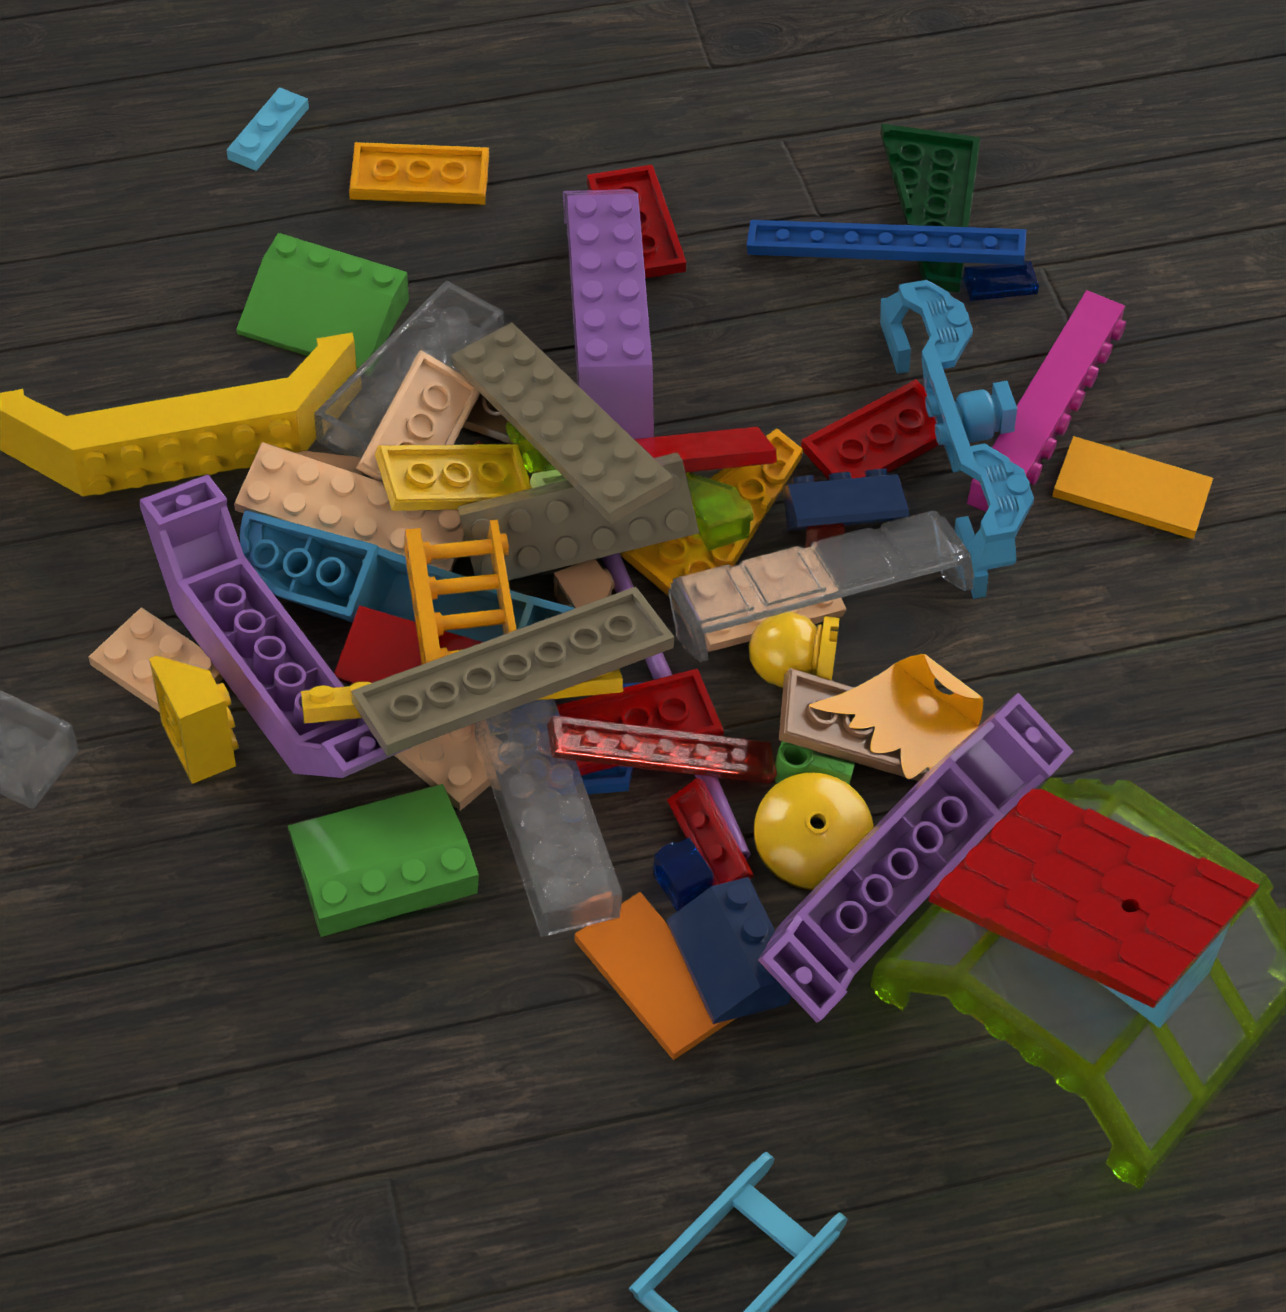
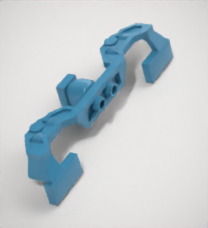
M928 280L900 284L897 293L887 298H881L879 322L896 372L901 374L909 372L911 348L902 325V319L909 309L922 316L929 336V340L922 350L921 358L924 387L927 394L925 404L928 416L934 417L936 421L935 435L939 445H944L953 473L963 471L980 482L989 507L976 535L974 534L969 516L956 518L953 540L973 599L986 597L989 576L987 570L1013 565L1017 561L1015 537L1034 503V496L1023 468L1014 464L1007 456L985 443L970 446L969 442L991 439L994 433L998 431L1000 434L1014 432L1017 406L1008 381L993 383L992 395L986 390L980 389L961 393L957 396L956 401H954L943 369L956 365L973 335V328L964 303L953 298L949 292Z

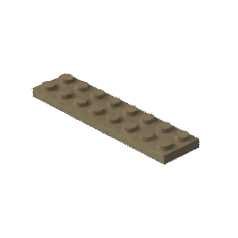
M512 322L451 355L453 366L610 524L675 488L673 476Z
M635 586L351 691L352 703L386 756L672 649L674 648V636Z

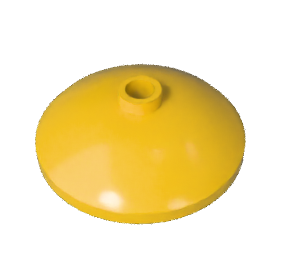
M801 773L780 781L762 799L754 821V840L761 860L777 878L800 889L814 890L874 826L868 806L859 793L849 784L834 776L823 773ZM819 818L823 821L824 827L822 829H815L812 827L810 820Z

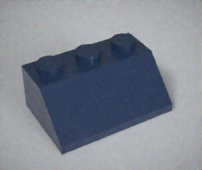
M887 469L866 470L865 477L851 478L850 472L828 474L829 481L819 482L814 481V475L792 477V484L783 486L787 531L896 521L909 517V508L898 474L887 475Z
M749 877L711 886L667 919L666 923L713 1024L789 1003L791 995L758 961L773 936L775 929Z

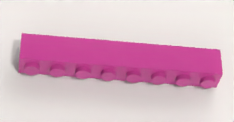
M1086 290L1019 401L1015 431L1000 434L992 446L993 449L1007 456L1011 462L1023 468L1030 484L1035 485L1043 468L1041 464L1043 458L1046 460L1051 458L1057 444V440H1055L1057 434L1062 436L1065 434L1071 421L1070 412L1072 410L1076 412L1079 410L1085 397L1084 388L1086 386L1090 388L1093 386L1099 372L1098 364H1105L1113 348L1112 340H1120L1126 326V321L1122 320L1125 305ZM973 478L967 504L987 512L989 507L981 484Z

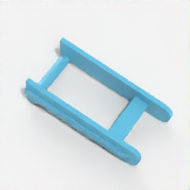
M765 1152L742 1172L629 1287V1290L651 1312H678L653 1289L735 1207L794 1257L744 1311L769 1312L835 1242L844 1228L847 1218L842 1213H838L815 1237L810 1235L754 1188L769 1171L774 1162V1157Z

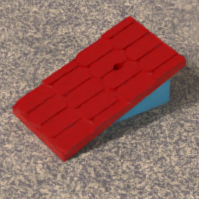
M1032 788L1021 797L1017 805L1003 819L995 824L991 832L968 852L955 869L941 880L939 885L930 893L928 901L1099 982L1158 1028H1161L1209 974L1231 921L1257 893L1260 885L1204 857L1198 859L1156 837H1146L1090 808L1084 810L1046 790Z

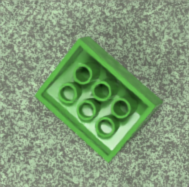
M278 233L262 259L238 323L237 334L309 356L317 347L316 338L352 332L355 343L357 372L367 374L409 301L407 272Z
M443 784L288 825L289 834L320 937L478 893L479 874L472 852Z

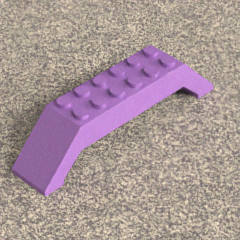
M631 189L563 191L564 223H567L577 384L633 439L654 437L653 364L638 193Z
M208 474L140 499V508L175 613L210 658L218 672L293 774L344 778L400 753L397 752L386 756L363 718L304 724L301 691L311 690L313 687L322 685L332 688L344 686L244 556L227 508V498Z
M1019 693L1015 694L932 767L781 922L758 961L818 1023L845 996L847 987L860 968L939 885L941 880L948 873L952 872L995 824L1017 805L1021 797L1049 778L1074 751Z

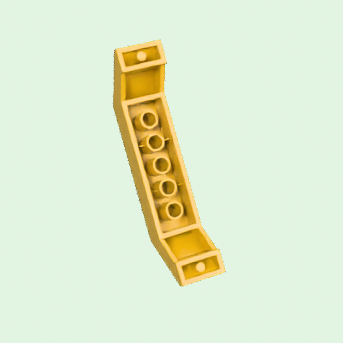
M351 332L316 338L317 347L288 378L65 416L26 397L23 389L0 393V450L81 496L101 495L122 489L140 488L150 484L178 481L184 478L207 474L212 475L217 472L240 468H251L262 442L293 453L307 451L358 387L354 336Z

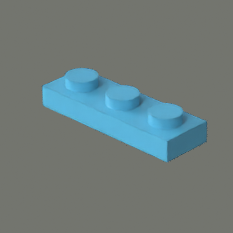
M279 87L228 147V160L257 171L309 109L308 98Z

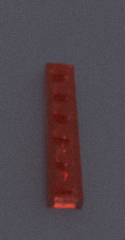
M552 716L547 724L552 758L761 783H771L777 775L770 742L561 716Z

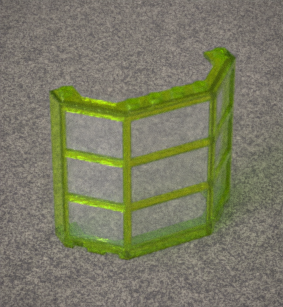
M1049 778L1040 789L1046 790L1084 810L1090 808L1146 837H1156L1198 859L1204 857L1260 885L1257 893L1231 921L1209 974L1163 1026L1158 1028L1099 982L940 906L932 904L875 965L870 987L874 989L876 995L888 1004L893 1003L902 1011L908 1006L911 992L945 996L950 999L952 1005L959 1012L965 1015L970 1014L982 1023L994 1038L1001 1041L1005 1040L1017 1049L1026 1062L1036 1067L1040 1066L1055 1078L1061 1088L1067 1092L1076 1093L1085 1100L1113 1145L1106 1164L1111 1167L1112 1172L1120 1180L1132 1183L1141 1190L1286 1013V908L1278 909L1272 899L1270 892L1274 887L1266 874L1130 780H1117L1114 785H1103L1100 779L1078 778L1072 784L1063 783L1061 778Z

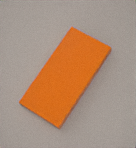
M641 892L574 934V941L673 1060L735 1020L731 1019L716 1024L712 1023L668 924Z

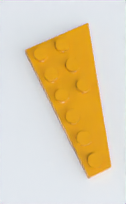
M777 428L766 436L777 450V462H774V464L722 469L690 493L699 530L698 534L620 553L621 557L688 613L689 611L679 591L681 581L734 567L802 458L803 449Z

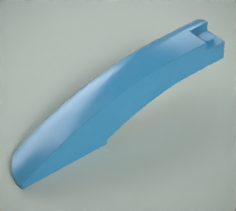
M244 511L240 527V545L243 554L275 596L351 623L354 621L359 605L415 622L405 556L368 542L259 513ZM427 565L428 576H435L436 580L465 577L432 565ZM496 589L438 595L437 600H432L434 612H441V615L499 609ZM510 590L517 630L575 609ZM502 625L447 631L481 642L504 635Z

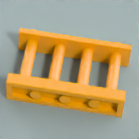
M490 520L487 539L430 545L429 541L423 542L421 528L405 529L403 547L422 665L461 651H447V648H440L438 636L443 635V631L502 625L504 634L517 630L504 559L505 556H509L508 538L506 533L500 534L498 520ZM490 554L493 574L436 580L435 576H428L427 565L432 564V560ZM496 589L499 609L441 615V612H434L432 600H437L438 595Z

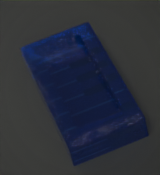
M1024 261V265L993 264L964 267L963 278L970 301L1038 294L1039 284L1031 261Z

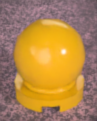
M793 612L776 613L764 619L753 631L749 643L750 661L756 673L766 682L782 688L784 674L789 668L832 681L838 632L830 630H838L840 618L824 616L823 626L820 624L817 627L807 617Z

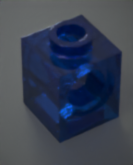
M690 837L679 843H668L654 854L653 875L676 911L713 886L714 873Z

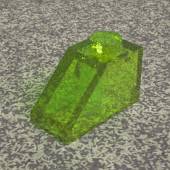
M690 472L686 473L699 535L707 550L710 551L749 538L750 521L754 519L753 510L749 501L741 498L736 487Z

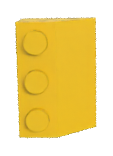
M157 655L149 658L162 726L191 783L194 784L236 767L234 750L239 749V746L231 729L235 727L234 719L228 708L232 703L224 683L216 684L210 670Z

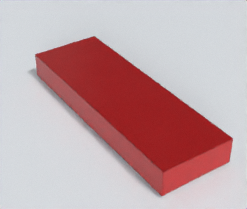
M696 778L667 799L711 886L754 877L749 864L703 780Z

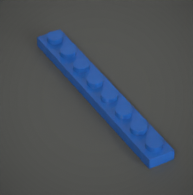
M750 220L747 254L1024 265L1027 229Z

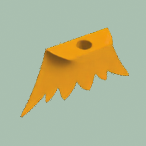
M919 654L894 663L884 672L851 690L812 703L809 707L832 713L855 714V717L849 724V727L853 729H865L874 726L870 751L873 753H887L900 748L903 773L907 779H911L927 767L929 770L978 728L983 713V698L926 654ZM935 679L954 693L944 694L940 692L935 686Z

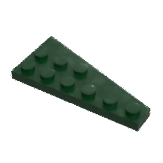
M881 123L880 135L906 224L916 226L969 227L981 137ZM917 261L923 280H928L945 291L960 292L964 263Z

